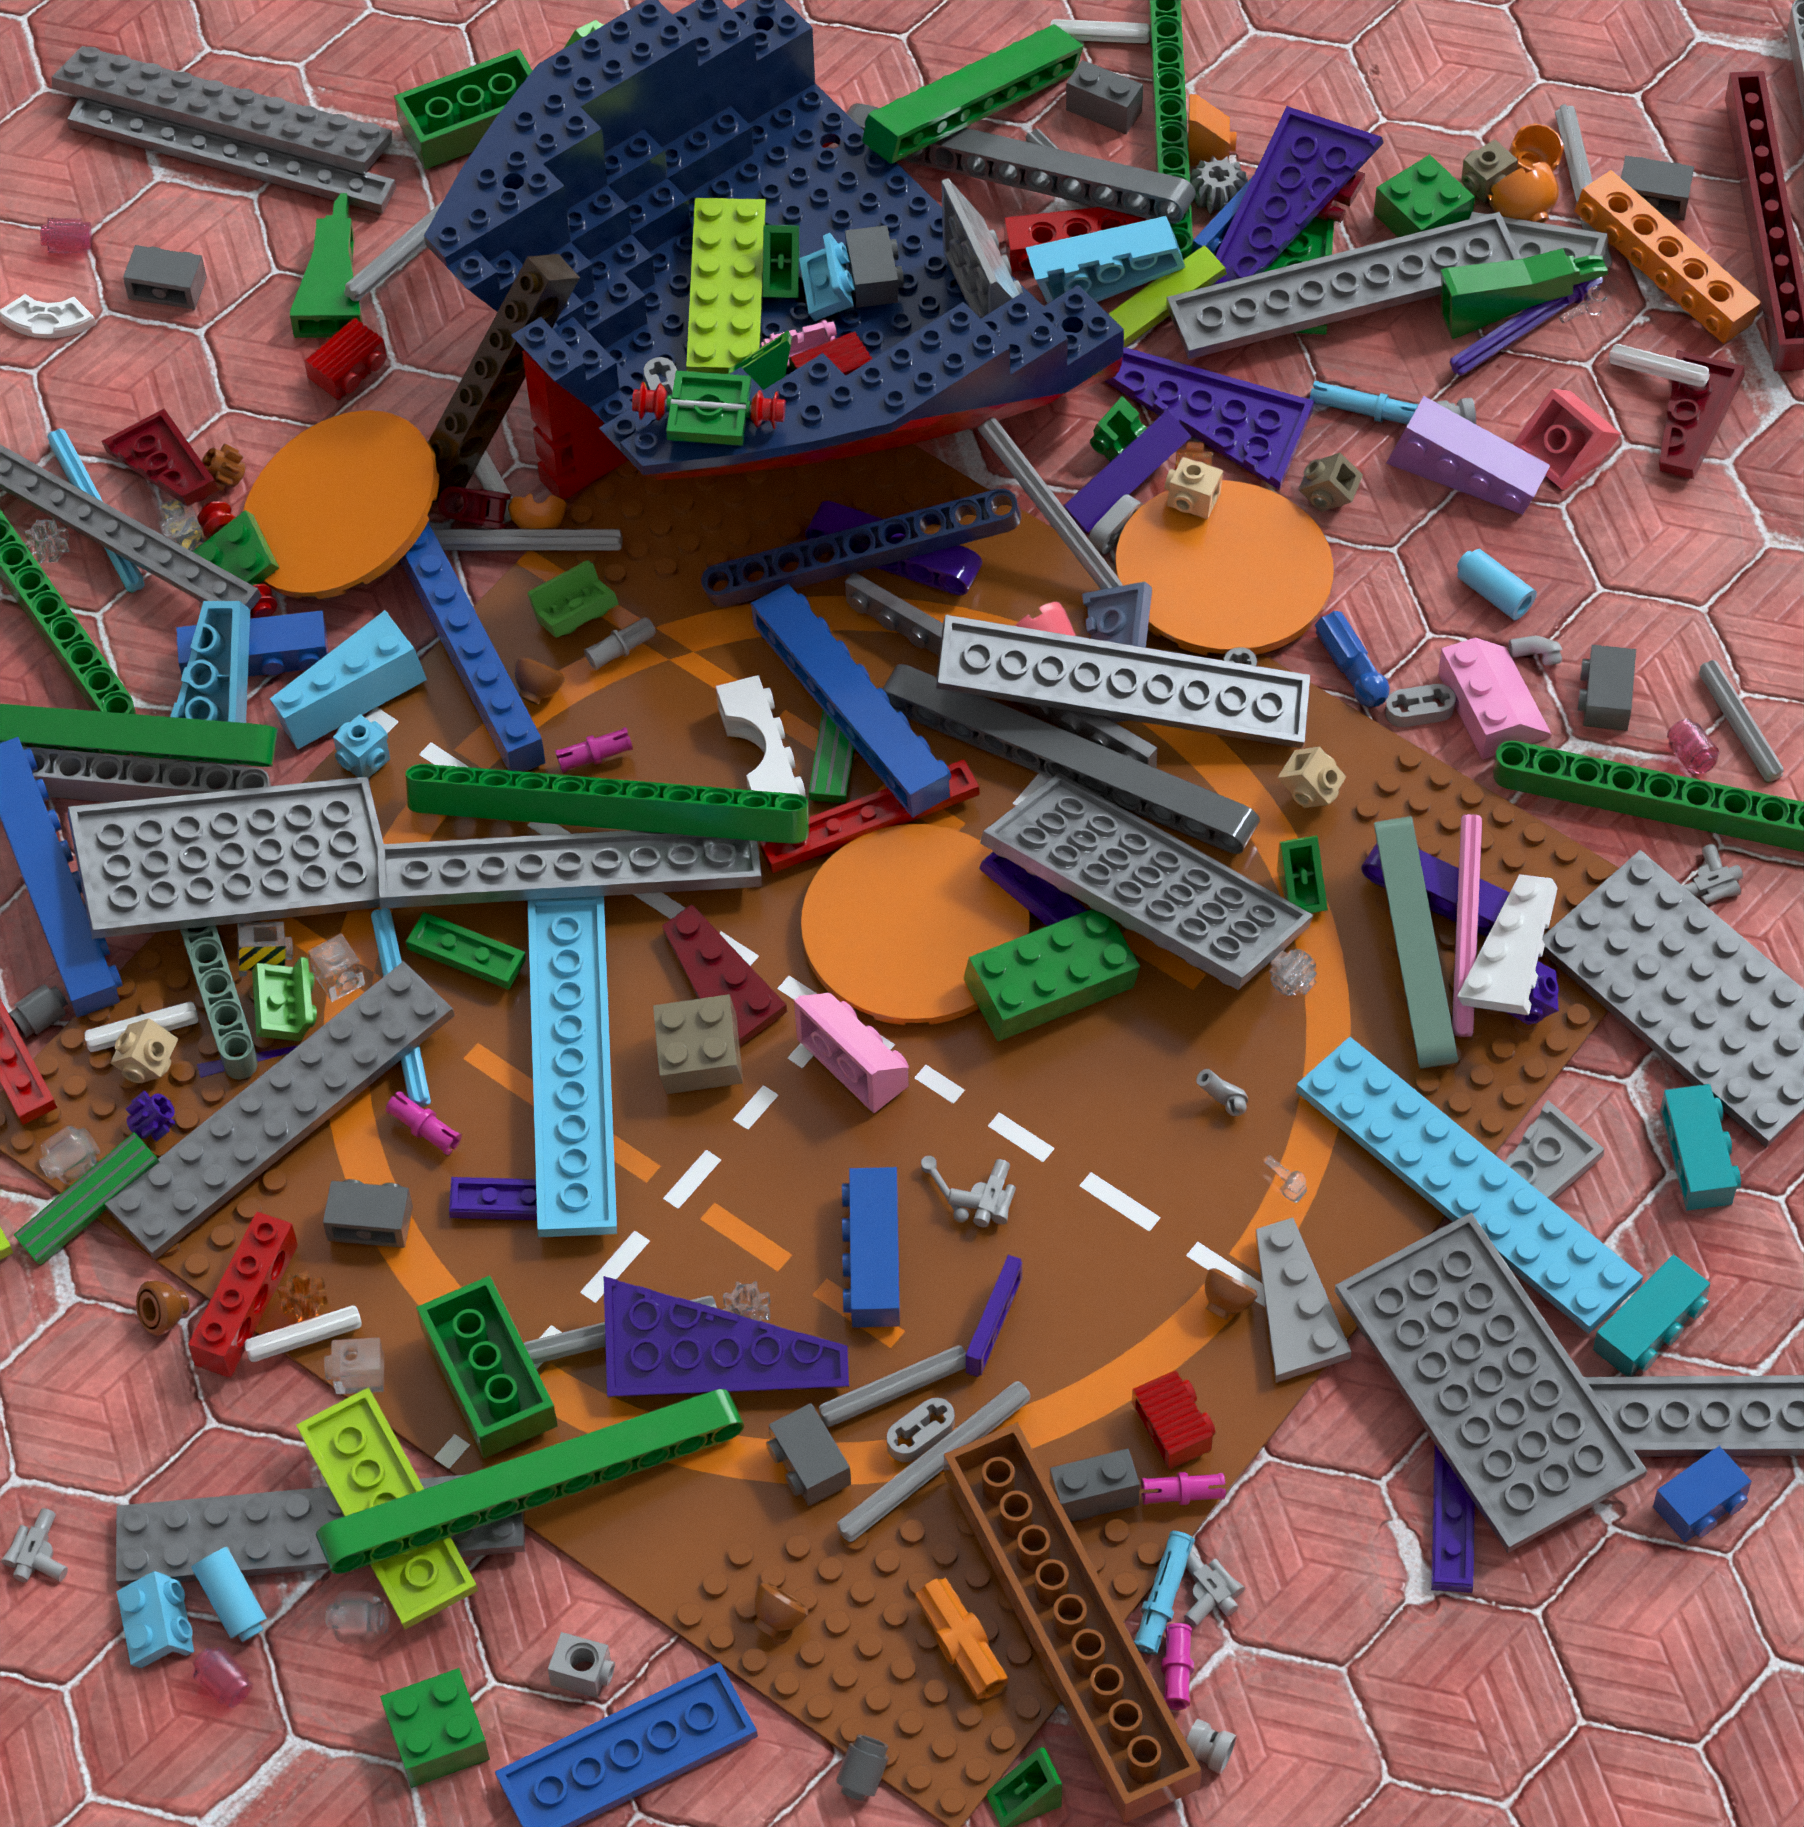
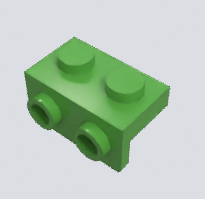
M589 560L539 585L527 594L537 622L556 638L572 633L581 624L591 619L602 617L609 609L619 605L615 592L598 579L594 565Z
M300 957L294 967L256 963L252 970L256 1035L258 1037L301 1041L308 1029L315 1025L317 1017L316 1006L312 1005L311 1000L314 974L309 972L308 958Z

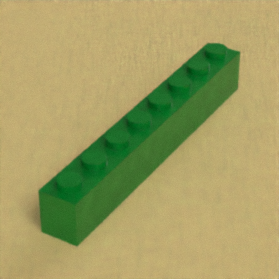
M1055 24L1036 31L1032 35L1018 42H1013L1011 45L995 53H990L987 57L968 64L956 72L945 75L927 86H922L902 98H897L895 101L879 109H874L865 119L862 142L892 164L1072 75L1079 65L1084 45Z

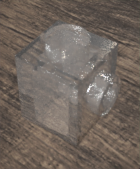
M342 933L308 951L313 974L331 1002L365 985L360 960Z
M380 1338L332 1340V1355L325 1356L324 1367L326 1380L333 1381L336 1394L358 1393L368 1387L371 1392H383L384 1353Z

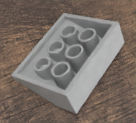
M949 179L941 180L943 253L969 308L980 318H983L1017 295L1023 294L1022 287L1018 280L1013 281L1011 277L1010 262L1006 255L1001 256L999 252V241L994 229L989 230L981 214Z

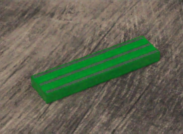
M824 709L822 710L809 787V800L846 803L855 748Z
M133 1132L13 1235L41 1266L107 1210L105 1206L107 1201L160 1161L138 1135Z

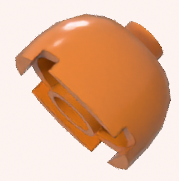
M1546 162L1534 163L1535 170L1525 173L1524 169L1520 168L1497 182L1491 188L1493 196L1487 194V199L1494 212H1500L1502 217L1539 223L1547 222L1549 219L1548 214L1554 209L1559 197V186L1550 166Z

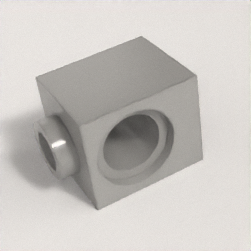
M561 1632L548 1667L550 1683L555 1687L598 1698L602 1686H608L612 1680L615 1662L611 1661L608 1645ZM583 1661H588L593 1664V1666L586 1671H577L574 1669L576 1664Z

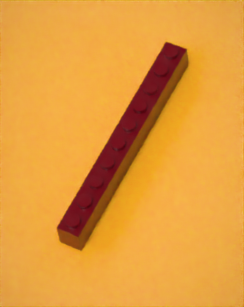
M1730 72L1725 103L1773 370H1804V282L1765 72Z

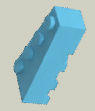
M1166 216L1026 247L1035 279L1047 304L1076 285H1079L1095 302L1186 268L1175 235Z
M203 601L191 643L192 651L187 667H184L181 678L182 686L170 717L246 723L250 609L241 601Z
M384 610L276 693L270 700L283 730L295 747L300 749L341 727L344 723L352 721L359 714L363 715L426 681L427 678L414 647Z

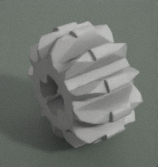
M1212 155L1209 163L1200 160L1197 169H1192L1190 174V183L1196 192L1194 200L1197 208L1207 207L1209 214L1214 210L1221 211L1248 180L1246 172L1241 170L1240 163L1234 162L1230 164L1227 156L1220 161L1216 160Z

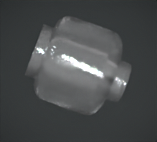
M69 1125L42 1143L41 1151L43 1158L39 1160V1164L49 1179L52 1180L57 1177L60 1181L70 1184L97 1164L96 1155L100 1153V1150L84 1127L77 1129Z
M345 1590L340 1592L335 1597L333 1604L327 1607L325 1620L327 1627L332 1630V1634L338 1642L343 1644L370 1645L376 1643L381 1635L387 1632L390 1623V1610L387 1603L383 1602L381 1596L374 1591Z

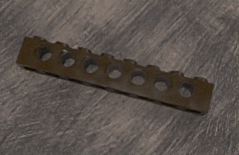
M559 254L529 256L526 258L428 442L435 453L436 469L439 474L438 495L436 501H432V503L438 502L440 494L448 487L466 488L526 378L522 353L524 348L511 335L540 317L553 328L580 277Z

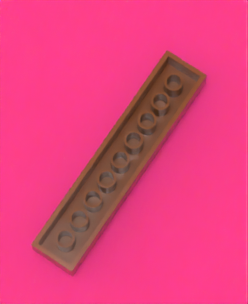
M1018 1422L945 1453L944 1476L1123 1822L1126 1823L1199 1790L1201 1768Z

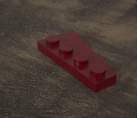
M1677 350L1676 359L1706 366L1709 368L1710 377L1704 387L1672 380V391L1668 403L1667 422L1664 428L1659 468L1662 472L1694 479L1745 376V371L1742 365Z
M165 409L101 441L107 453L187 507L196 502L203 501L209 495L219 491L214 478Z
M692 904L662 925L663 933L682 970L685 971L697 999L730 994L736 1011L740 1047L788 1012L785 1002Z

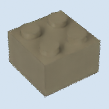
M730 994L653 1005L659 1075L666 1094L743 1083L737 1017Z

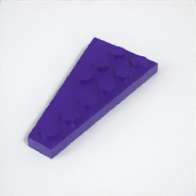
M1286 106L1215 256L1224 265L1227 274L1212 285L1264 272L1384 143L1382 137Z
M1123 347V360L1119 372L1115 377L1104 381L1159 416L1164 411L1169 410L1191 436L1278 490L1281 489L1314 408V401L1126 347Z
M603 1276L608 1398L703 1394L718 1389H725L728 1392L849 1387L848 1347L846 1345Z

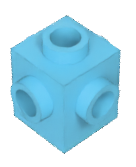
M361 714L351 722L344 723L333 736L336 760L344 769L351 771L357 777L369 778L390 760L387 732L376 721L371 723Z

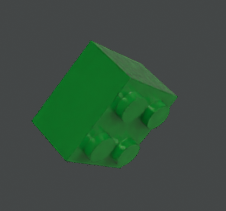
M1429 154L1376 187L1374 215L1399 238L1469 220L1474 209L1475 196Z
M460 1668L380 1696L386 1719L411 1788L490 1760L486 1740Z

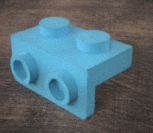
M831 233L823 235L824 249L799 258L808 312L814 321L853 306L851 291L855 290V285L846 267V263L850 262L849 254L845 245L842 242L837 243Z
M153 1571L116 1591L130 1664L132 1666L143 1668L171 1652L185 1656L194 1652L192 1642L193 1631L188 1621L184 1602L185 1592L180 1581Z

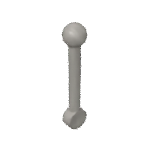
M925 1156L921 1160L922 1170L931 1174L948 1201L950 1189L936 1169V1159L932 1156ZM950 1204L954 1210V1219L960 1223L965 1222L969 1217L968 1210L964 1207Z

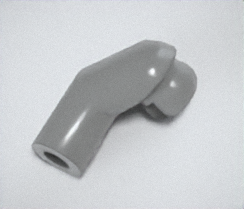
M1535 635L1510 639L1508 642L1512 658L1542 653V662L1546 666L1562 662L1560 650L1563 649L1557 641Z
M1204 1069L1198 1074L1196 1078L1197 1084L1218 1103L1225 1105V1110L1228 1114L1240 1116L1245 1113L1248 1096L1243 1089L1222 1080L1210 1069Z

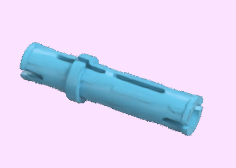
M1316 380L1313 383L1315 389L1312 388L1310 400H1313L1316 404L1372 416L1375 418L1374 421L1383 422L1385 419L1406 425L1419 405L1390 399L1389 395L1380 393L1377 396Z
M1170 1531L1148 1601L1143 1602L1141 1608L1143 1613L1142 1621L1134 1640L1138 1651L1149 1655L1158 1654L1167 1622L1172 1621L1174 1615L1172 1610L1173 1602L1189 1554L1195 1542V1539L1186 1533Z

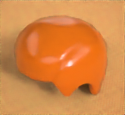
M1533 123L1523 126L1518 130L1511 143L1509 152L1518 159L1517 170L1523 168L1525 173L1535 170L1534 163L1546 162L1553 172L1560 163L1564 152V145L1559 134L1547 125Z
M529 493L526 497L515 496L511 498L508 511L511 519L520 529H557L564 518L568 504L563 499L554 495H549L543 503H536L533 495Z

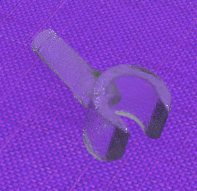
M1591 287L1587 291L1584 302L1560 315L1559 319L1564 324L1586 312L1591 315H1599L1602 313L1608 297L1597 299L1600 287Z
M1268 1155L1264 1159V1163L1285 1181L1280 1188L1282 1194L1292 1202H1299L1307 1192L1305 1176L1299 1171L1291 1173L1271 1155Z

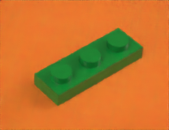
M423 912L406 940L407 949L508 990L526 961L524 951Z

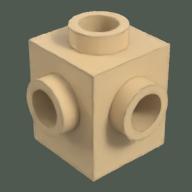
M1182 457L1177 469H1170L1165 481L1164 489L1169 491L1167 506L1208 519L1221 493L1223 470L1206 465L1203 462Z
M1319 746L1294 750L1277 778L1290 791L1293 799L1304 808L1326 806L1332 803L1337 798L1339 788L1346 776L1336 766L1335 760L1327 755Z
M150 1018L129 1024L116 1040V1052L110 1063L121 1070L122 1075L126 1079L140 1084L160 1078L168 1071L171 1065V1059L169 1058L178 1038Z

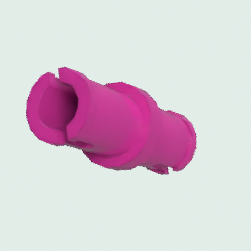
M624 727L621 730L596 738L593 735L587 736L586 741L560 750L557 749L555 753L562 773H565L568 770L592 762L595 765L601 764L602 759L628 750L631 751L633 747L628 731Z
M400 1091L389 1100L385 1109L386 1112L410 1127L411 1134L417 1138L424 1137L446 1155L452 1153L451 1149L455 1150L462 1135L438 1120L434 1111L429 1108L424 1110Z
M1179 1472L1177 1477L1142 1478L1141 1489H1158L1157 1492L1141 1493L1142 1502L1145 1505L1148 1503L1178 1501L1179 1505H1188L1192 1500H1224L1226 1496L1225 1488H1208L1210 1485H1225L1224 1474L1188 1476L1186 1472Z
M1172 1623L1165 1628L1166 1657L1161 1661V1672L1165 1674L1164 1700L1169 1709L1182 1710L1190 1706V1675L1194 1672V1661L1190 1658L1192 1628L1187 1624Z

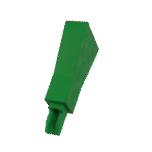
M340 193L334 202L333 215H326L325 218L316 219L314 250L290 309V320L294 338H331L353 318H357L359 322L363 323L359 301H352L350 297H346L344 294L346 283L354 277L352 266L355 237L352 220L349 218L347 193Z
M1563 248L1523 259L1441 269V314L1451 338H1459L1531 306L1572 295L1573 285L1608 275V269L1602 256L1587 255L1574 259L1573 255L1566 256Z

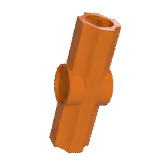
M936 1578L926 1583L915 1594V1598L935 1630V1638L943 1655L950 1664H956L977 1700L982 1698L988 1699L999 1693L1008 1684V1677L989 1648V1641L980 1621L972 1612L968 1613L946 1578Z

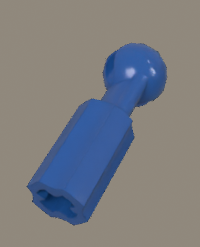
M1333 611L1326 616H1322L1315 624V633L1340 672L1344 673L1350 681L1356 700L1361 705L1369 708L1382 705L1387 700L1390 692L1388 680L1377 672L1367 656V650L1343 613Z

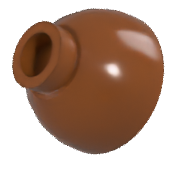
M524 657L517 660L515 678L520 688L519 696L528 702L539 705L541 699L555 694L565 682L563 674L549 666Z
M1216 1268L1208 1270L1205 1279V1294L1209 1301L1206 1309L1227 1320L1230 1313L1242 1312L1257 1299V1291Z
M144 1282L136 1296V1310L140 1323L154 1336H160L169 1332L180 1321L182 1314L187 1313L189 1310V1300L186 1293L182 1290L177 1291L173 1286L165 1282Z
M769 1582L759 1584L754 1598V1607L758 1617L754 1625L768 1635L775 1637L778 1631L790 1630L802 1623L809 1615L807 1607L787 1592Z

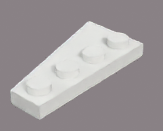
M1519 874L1457 996L1463 1006L1529 1015L1531 1008L1529 995L1531 989H1535L1538 977L1535 971L1538 957H1542L1545 946L1542 940L1544 929L1549 927L1557 893V886L1552 878Z

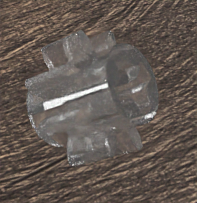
M54 518L52 520L38 519L31 527V530H25L27 539L25 545L32 555L36 554L40 564L42 562H58L63 552L70 551L67 542L70 538L67 527L58 528Z
M1282 950L1270 962L1273 966L1270 969L1272 974L1270 977L1271 983L1284 995H1296L1299 991L1306 995L1316 983L1314 979L1317 975V972L1314 971L1316 963L1303 950H1290L1288 954Z
M738 1281L732 1294H723V1301L727 1306L723 1309L724 1311L757 1321L762 1319L770 1320V1309L767 1307L771 1303L769 1292L760 1294L756 1281L752 1284H741Z

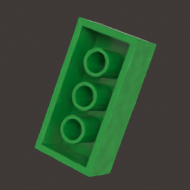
M520 49L394 95L398 123L425 170L474 151L497 115L533 71Z
M1091 909L970 956L963 979L996 1040L1001 1041L1134 988L1140 965L1114 919L1102 912Z
M490 1275L416 1307L421 1330L484 1459L558 1427L554 1404Z

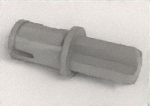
M644 617L619 632L617 630L611 631L609 637L584 650L585 656L592 668L597 670L621 655L624 657L628 656L630 649L655 635V627L649 618Z

